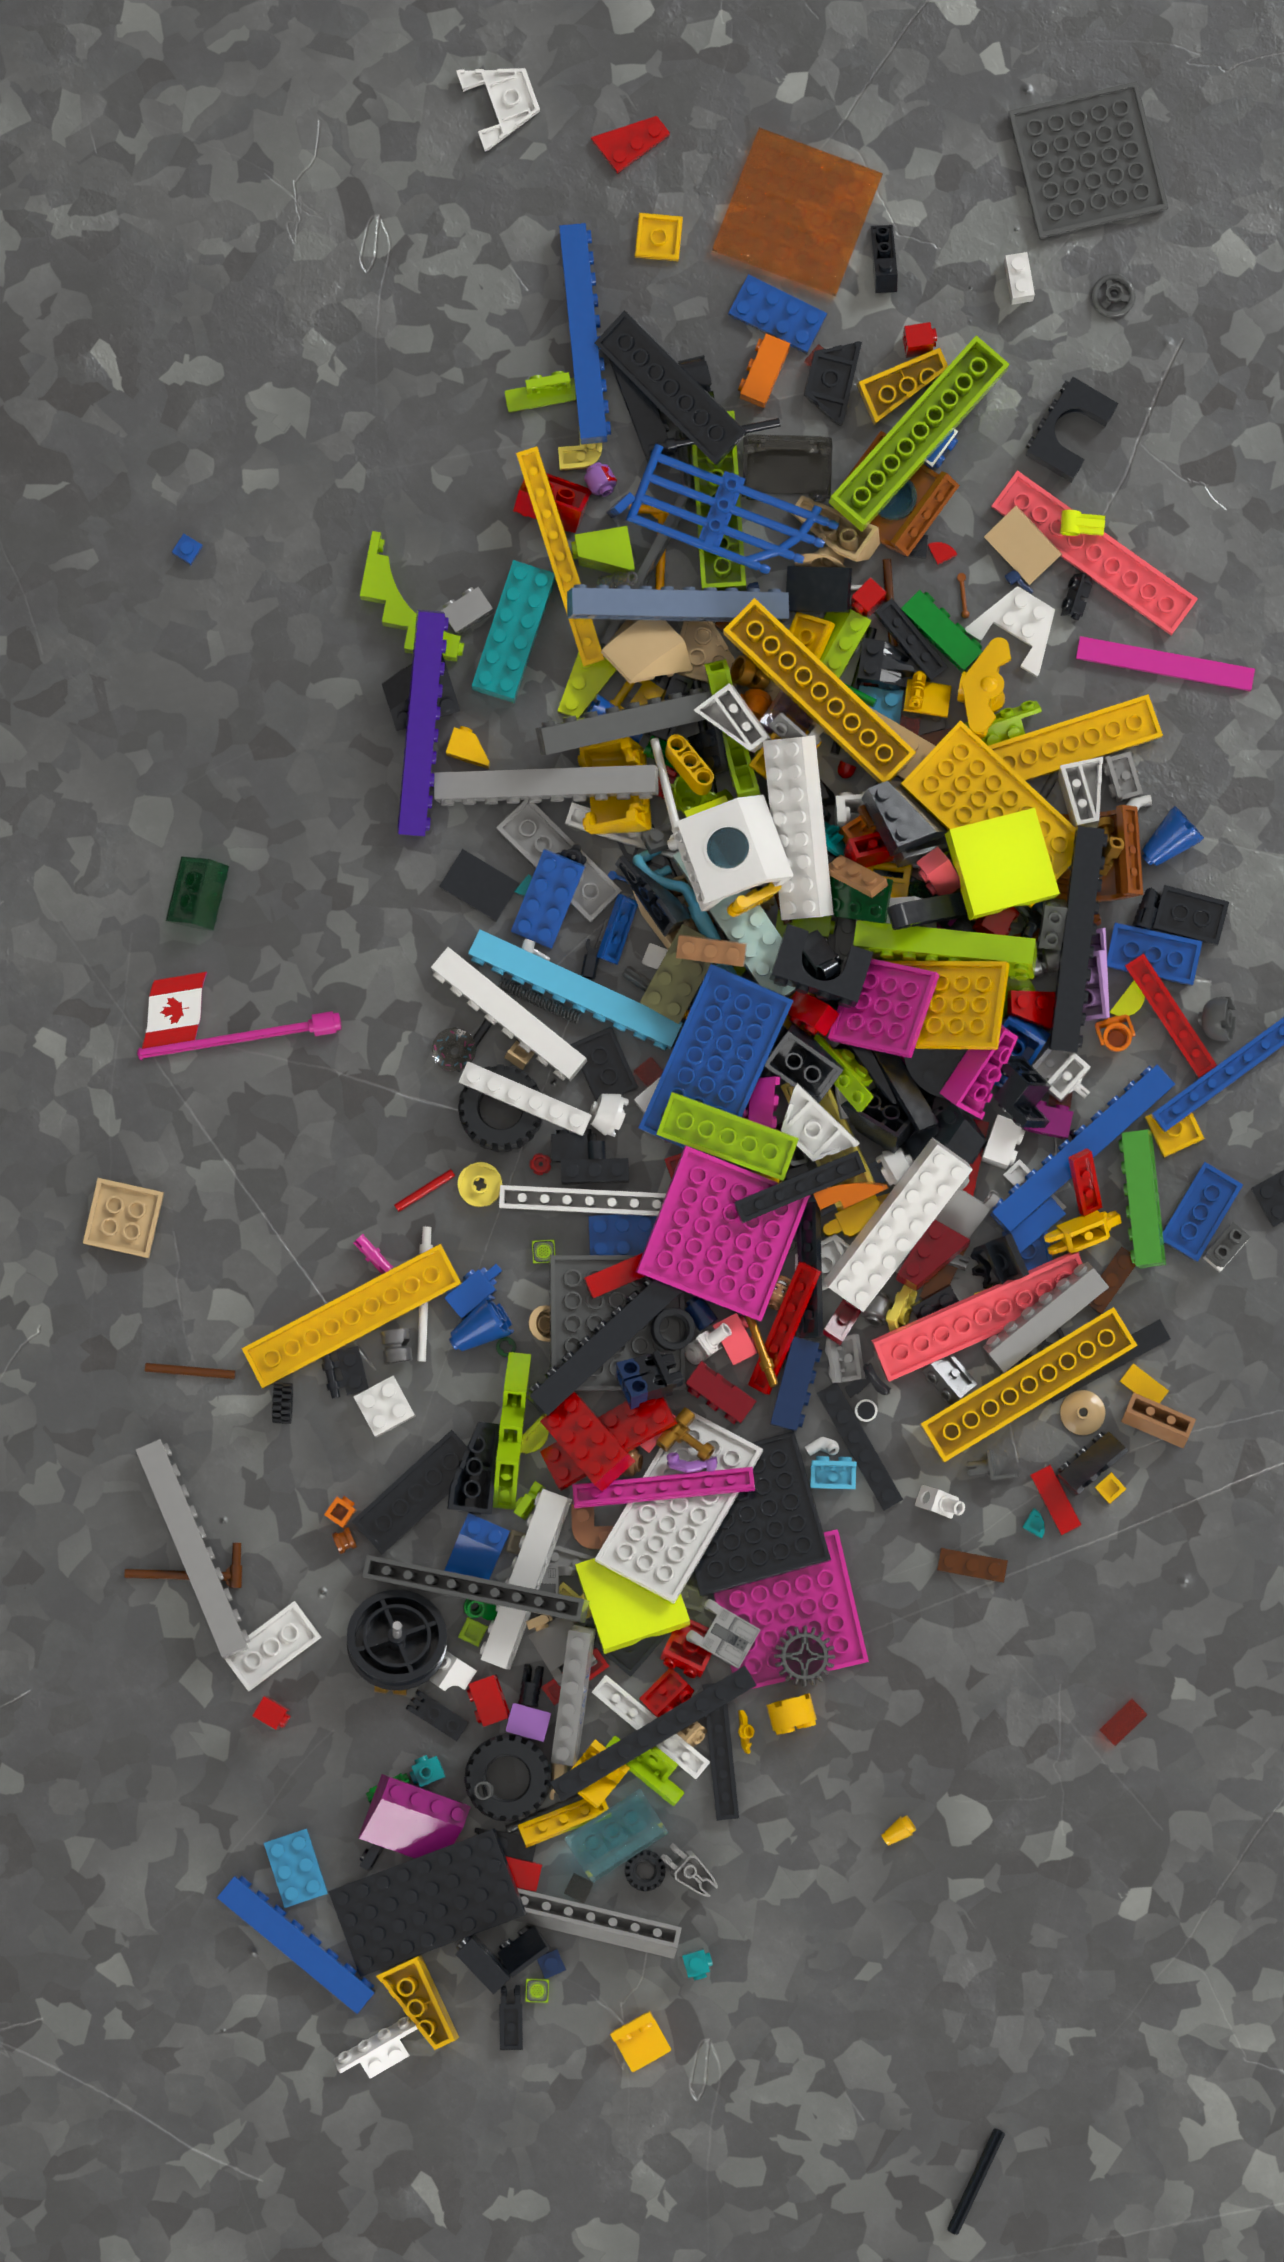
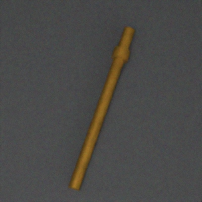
M745 1316L761 1360L759 1362L761 1370L765 1372L770 1387H775L778 1385L773 1370L775 1366L772 1358L768 1356L755 1319Z

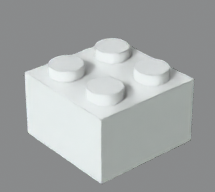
M997 1115L981 1161L1006 1170L1008 1165L1012 1166L1018 1151L1014 1150L1016 1144L1020 1145L1025 1130L1017 1126L1012 1119Z
M394 1375L354 1396L376 1438L415 1417Z

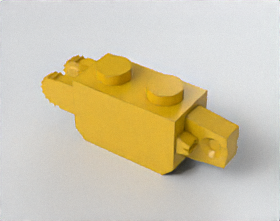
M890 1193L878 1197L873 1195L845 1209L843 1206L837 1208L838 1213H835V1219L824 1224L823 1233L826 1237H830L842 1232L848 1238L859 1234Z
M1097 1210L1089 1215H1081L1056 1225V1230L1044 1235L1045 1242L1050 1243L1060 1240V1242L1047 1248L1048 1253L1053 1255L1066 1250L1069 1253H1076L1108 1240L1111 1228L1122 1223L1120 1214L1116 1211L1107 1213Z

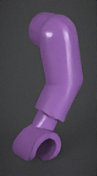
M676 1452L667 1455V1465L669 1468L685 1473L702 1471L704 1468L707 1471H714L718 1464L717 1457H712L706 1461L695 1460L689 1462L679 1459V1454Z

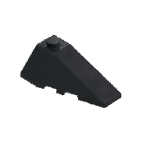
M477 1423L450 1484L447 1509L479 1515L492 1514L500 1424Z

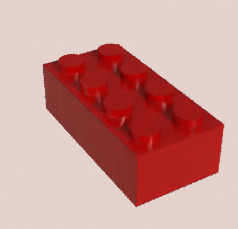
M575 1392L540 1421L592 1483L601 1491L606 1489L636 1462Z

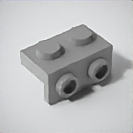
M1131 752L1105 757V763L1102 764L1104 775L1110 778L1111 784L1108 785L1111 797H1115L1116 802L1143 795Z
M859 1334L847 1335L841 1345L830 1338H826L825 1353L829 1359L828 1374L832 1379V1383L866 1379L863 1370L864 1364Z

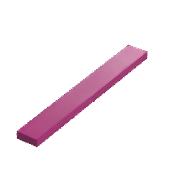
M1082 636L1079 638L1076 659L1250 692L1255 673L1254 668Z
M753 1467L614 1480L603 1491L593 1483L572 1484L574 1508L755 1491Z

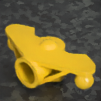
M1001 637L990 641L968 672L964 671L962 673L959 683L957 700L964 703L969 728L980 739L987 735L989 727L995 721L996 716L994 712L999 711L1005 703L1003 692L1004 680L999 674L1000 666L1011 661L1008 641Z

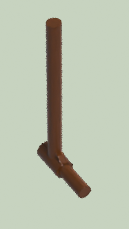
M242 1543L232 1544V1565L226 1569V1572H222L224 1580L221 1581H226L229 1588H242ZM125 1569L124 1572L125 1578L190 1580L187 1572L181 1570Z

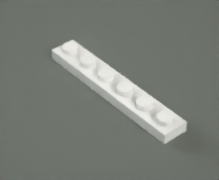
M467 1062L459 1080L460 1084L581 1136L584 1135L592 1116L589 1113L471 1062Z
M607 1675L604 1676L592 1691L595 1696L636 1730L657 1719L654 1714ZM677 1734L656 1746L695 1779L699 1777L710 1763L709 1760Z

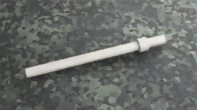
M423 1227L422 1244L419 1246V1254L433 1248V1245H431L432 1227ZM428 1302L419 1306L417 1361L426 1362Z

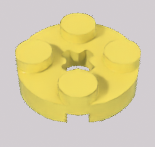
M476 1162L461 1171L457 1185L460 1196L466 1203L474 1207L490 1206L499 1198L500 1185L503 1184L501 1176L494 1166L485 1162ZM480 1178L484 1179L486 1188H481L480 1191L476 1190L477 1186L474 1185V1182L479 1181Z

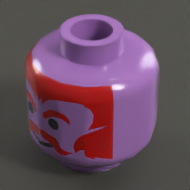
M600 462L589 466L584 476V481L589 490L596 496L602 495V497L610 495L617 483L611 468L607 464Z

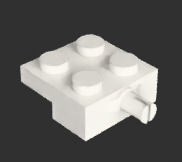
M1048 1048L1033 1065V1068L1051 1085L1047 1092L1060 1103L1074 1090L1083 1099L1089 1095L1090 1091L1080 1083L1091 1066L1076 1053L1050 1050Z

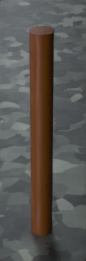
M883 559L884 589L887 592L885 602H888L891 598L894 600L891 559ZM888 632V642L894 647H898V643Z
M155 1363L145 1364V1372L225 1379H235L236 1373L235 1370Z

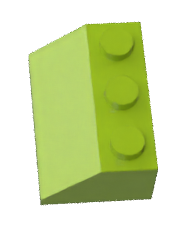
M851 609L849 613L827 612L823 618L833 622L835 627L820 661L839 679L844 674L871 625L870 619Z

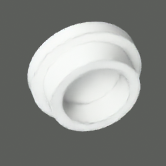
M689 1343L685 1347V1357L690 1363L698 1365L704 1360L706 1351L700 1343Z

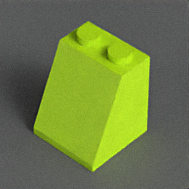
M627 526L575 534V541L571 542L573 559H578L580 566L630 579L635 578V567Z

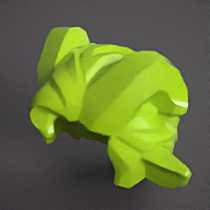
M681 776L677 777L673 784H670L677 811H682L684 815L686 810L717 799V795L711 791L706 795L696 794ZM698 780L701 783H707L705 780Z

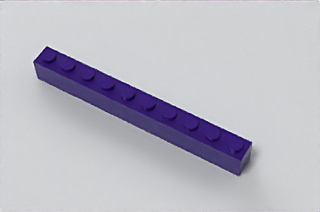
M417 609L397 827L398 834L425 836V832L430 830L431 818L427 817V810L432 808L433 796L429 795V787L434 786L435 774L431 773V765L436 764L437 752L433 751V743L438 742L439 729H435V721L440 720L441 707H437V699L442 697L443 685L439 684V677L444 675L445 662H441V654L446 653L447 640H443V632L448 631L449 618L445 617V613L441 611Z

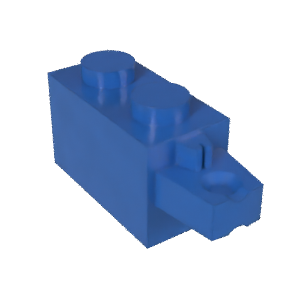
M497 1264L488 1271L485 1267L481 1270L478 1269L476 1272L472 1269L463 1277L465 1281L462 1284L446 1292L445 1300L463 1320L485 1297L493 1295L497 1291L494 1288V1285L497 1283L494 1278L502 1272V1269Z

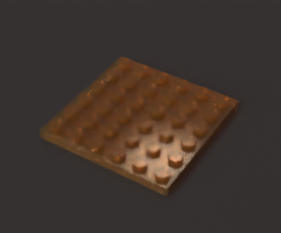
M759 128L712 251L836 296L883 173Z

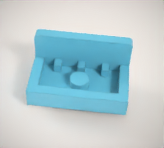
M816 1456V1460H811L810 1488L855 1490L857 1462L852 1461V1457H838V1461H829L828 1456Z

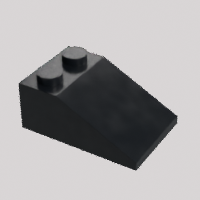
M793 1023L770 1053L765 1064L766 1068L793 1087L798 1083L818 1103H820L844 1070L812 1036Z
M526 1925L517 1932L518 1938L514 1941H511L509 1938L499 1946L501 1950L497 1954L512 1978L551 1948L535 1925L531 1928L529 1925Z

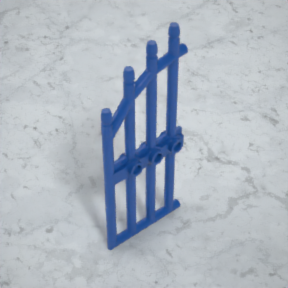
M655 444L637 489L635 500L632 502L626 518L629 522L751 569L759 570L765 574H769L771 567L760 564L759 561L775 556L803 563L804 556L788 550L800 541L823 548L824 540L807 534L814 523L836 530L839 526L837 521L829 520L827 517L820 515L822 508L814 505L812 511L759 492L744 486L745 478L734 473L725 471L723 477L661 454L663 446ZM660 462L719 485L715 497L654 475L657 463ZM651 482L710 505L711 508L707 518L645 495L649 483ZM743 494L805 518L806 521L797 530L735 505L739 495ZM641 504H647L703 526L699 539L638 516ZM734 514L791 537L777 546L728 527L731 515ZM727 535L765 551L742 556L719 546L723 536Z

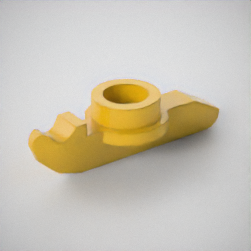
M738 1710V1733L741 1739V1746L745 1753L750 1754L752 1743H750L749 1739L754 1736V1728L748 1724L745 1711Z

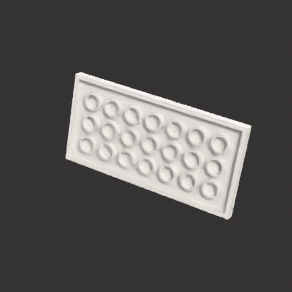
M694 1413L695 1419L688 1427L690 1429L689 1434L702 1444L708 1442L715 1447L710 1457H717L718 1464L715 1470L744 1467L754 1468L763 1453L762 1448ZM676 1441L668 1452L661 1448L659 1449L643 1477L684 1474L685 1472L669 1468L667 1465V1455L669 1453L676 1452L679 1454V1459L689 1462L702 1460L697 1457L698 1451L683 1441L679 1444ZM704 1468V1469H702V1471H696V1472H704V1471H707V1470H706V1468ZM739 1492L628 1503L596 1556L595 1562L675 1604Z

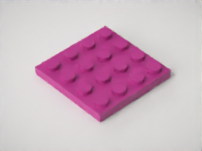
M871 959L858 1003L855 1007L851 1006V1008L838 1006L837 1012L839 1016L831 1027L828 1039L838 1043L912 1058L939 974L934 971Z

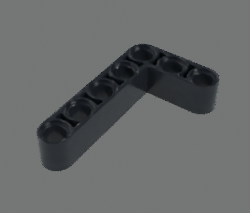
M961 892L903 902L886 908L893 930L968 916Z

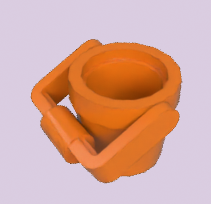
M750 689L744 694L740 693V696L760 724H770L775 701H772L771 696L760 689ZM770 708L768 718H765L767 711Z
M1128 1015L1107 1018L1095 1024V1031L1100 1045L1103 1046L1105 1044L1109 1050L1114 1052H1121L1127 1049L1131 1044L1132 1037L1136 1036ZM1106 1028V1029L1104 1030L1103 1038H1102L1100 1029Z

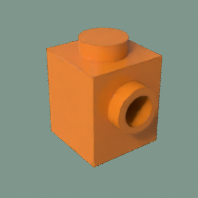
M343 1496L342 1499L336 1497L324 1515L340 1527L345 1528L357 1510L353 1508L355 1503L347 1497Z

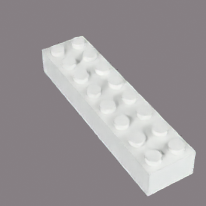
M815 735L763 741L770 813L793 873V877L781 885L779 890L781 920L834 915Z
M932 1137L825 1277L824 1281L828 1288L864 1312L973 1170L968 1162Z

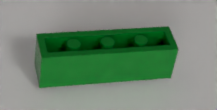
M919 590L901 607V610L918 631L961 673L967 671L983 652L981 644L976 639L967 637L965 635L966 630L959 623L954 624L949 619L951 617L950 614L943 607L939 609L933 603L935 600L929 593H923Z

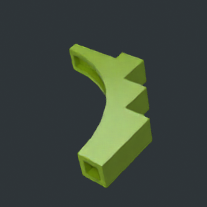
M726 659L704 664L711 696L729 683L733 685ZM723 732L729 775L737 797L761 795L754 770L749 766L751 759L748 749Z

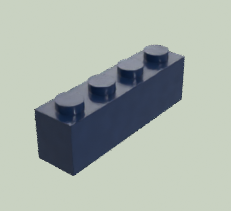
M798 1337L793 1338L770 1425L792 1431H797L798 1427L802 1428L805 1415L801 1414L803 1405L808 1406L811 1393L807 1392L809 1383L814 1384L817 1371L813 1370L814 1363L820 1361L822 1349L818 1348L820 1343Z

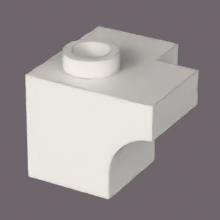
M446 1651L442 1665L429 1681L444 1691L451 1686H459L465 1690L477 1671Z

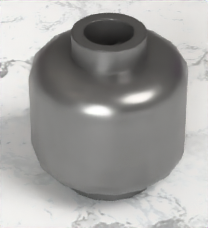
M879 1291L864 1312L861 1311L866 1323L877 1327L887 1323L886 1314L894 1305L889 1299L888 1294Z

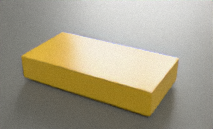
M1135 1364L1131 1365L1119 1381L1133 1393L1159 1404L1169 1392L1168 1389Z

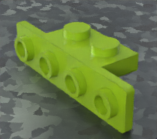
M556 371L551 373V376L542 377V375L531 376L529 380H525L526 387L505 391L507 408L510 413L576 400L575 380L570 378L569 372L564 373V371Z
M1029 700L1021 703V706L1002 709L999 713L995 714V721L989 727L987 735L981 740L989 746L1025 734L1021 719L1042 712L1040 705L1037 701ZM963 722L969 728L968 722Z
M816 1035L814 1039L844 1068L834 1082V1085L857 1112H862L873 1099V1095L866 1088L873 1079L868 1075L867 1069L858 1064L851 1051L847 1049H833L822 1035Z
M614 1736L605 1748L610 1747L621 1739ZM653 1747L626 1764L630 1767V1772L672 1806H675L684 1795V1791L668 1779L678 1764L658 1747Z

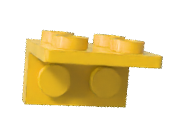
M595 1739L571 1769L606 1748ZM626 1764L578 1792V1794L592 1806L598 1808L622 1780L630 1767Z
M650 2010L610 2032L613 2041L617 2044L632 2072L639 2070L671 2051V2047Z

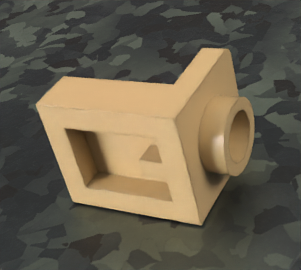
M697 1721L677 1734L689 1745L695 1747V1745L703 1741L707 1729Z

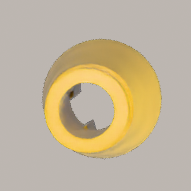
M907 1815L904 1817L900 1816L881 1836L889 1846L912 1836L916 1828Z

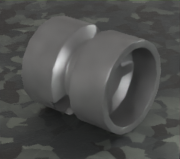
M1044 948L1037 950L1034 978L1043 976L1044 972L1048 974L1058 972L1059 956L1057 950Z
M408 1328L380 1332L381 1344L385 1346V1349L382 1351L384 1364L413 1360L411 1347L407 1345L410 1342Z

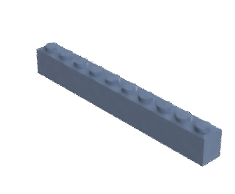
M578 584L567 591L568 619L731 622L755 598L779 622L784 623L789 619L788 592H781V589H769L768 592H760L758 588H750L746 592L738 591V588H726L725 591H717L715 587L704 588V591L695 590V587H683L682 590H674L672 586H664L660 590L652 589V586H640L639 589H630L628 585L617 586V589H612L608 585H597L595 588H587V585Z

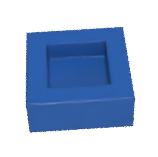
M183 533L172 554L192 565L203 545Z

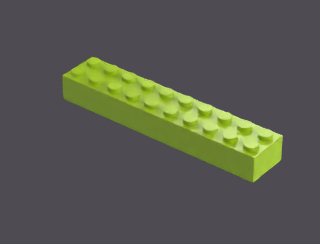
M976 335L832 494L829 504L863 532L1006 373L1010 364Z

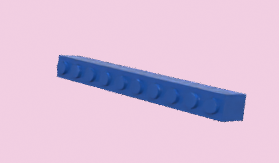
M586 223L560 225L581 445L607 442V435H611L610 421L606 422L605 414L609 413L608 400H603V392H607L606 379H601V371H605L604 357L599 358V350L601 349L595 344V341L600 337L597 336L596 328H600V317L595 315L594 307H598V297L592 291V286H596L595 272L591 273L590 265H594L593 251H588V244L592 243L591 230H586Z
M1158 1064L1153 1069L1149 1065L1140 1074L1142 1078L1137 1083L1134 1080L1131 1081L1124 1088L1126 1093L1120 1098L1117 1095L1107 1103L1109 1108L1104 1112L1099 1110L1090 1118L1093 1122L1088 1127L1083 1124L1075 1131L1076 1137L1071 1142L1068 1139L1065 1140L1058 1147L1060 1152L1054 1157L1052 1154L1047 1156L1041 1162L1043 1165L1038 1171L1033 1169L1024 1177L1027 1181L1022 1186L1017 1183L1008 1191L1010 1196L1005 1201L1002 1198L999 1199L998 1203L993 1207L994 1211H992L990 1216L1007 1234L1014 1230L1072 1178L1068 1157L1087 1148L1092 1151L1094 1158L1175 1085Z

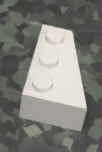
M1103 757L1060 765L1058 781L1070 822L1075 828L1076 826L1098 827Z

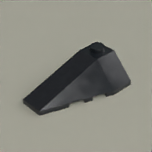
M622 855L618 858L615 865L664 937L678 930L682 924H687L691 917L689 916L690 911L685 904H681L678 898Z

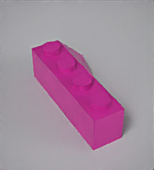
M1001 1025L998 1050L968 1049L940 1091V1094L954 1105L983 1119L985 1114L983 1111L986 1102L990 1103L993 1096L991 1090L994 1083L999 1082L1002 1076L1001 1067L1008 1062L1018 1036Z
M780 1077L759 1078L743 1113V1118L776 1129L777 1119L776 1116H773V1111L776 1112L779 1096L774 1093L776 1085H780ZM744 1167L745 1170L757 1172L755 1170Z

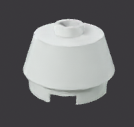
M600 1094L597 1102L594 1101L589 1113L592 1114L590 1124L604 1136L610 1135L615 1137L614 1129H620L626 1115L623 1105L627 1106L629 1100L621 1097V1094Z
M899 1148L895 1154L889 1150L882 1151L883 1154L876 1157L877 1163L882 1162L881 1172L890 1186L893 1184L896 1186L914 1162L911 1155H907L902 1148Z

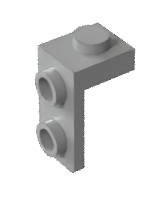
M780 713L769 724V727L782 739L815 735L816 746L822 740L819 736L825 730L817 724L806 735L783 713Z

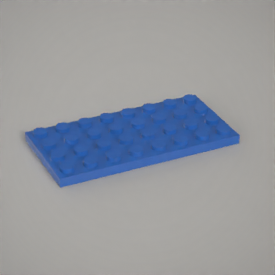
M711 963L638 1128L679 1147L684 1148L686 1146L656 1135L671 1092L742 1117L794 1000Z

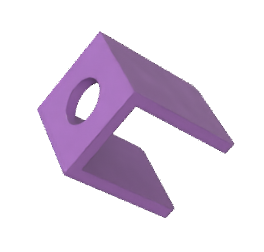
M514 1703L511 1708L506 1732L544 1742L552 1713Z

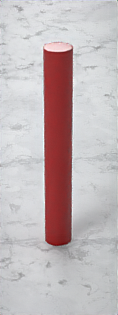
M449 1169L394 1204V1206L400 1212L454 1178L455 1174Z

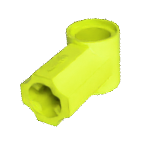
M1077 510L1062 511L1060 534L1067 536H1078L1080 534L1104 535L1105 516L1082 514V512Z

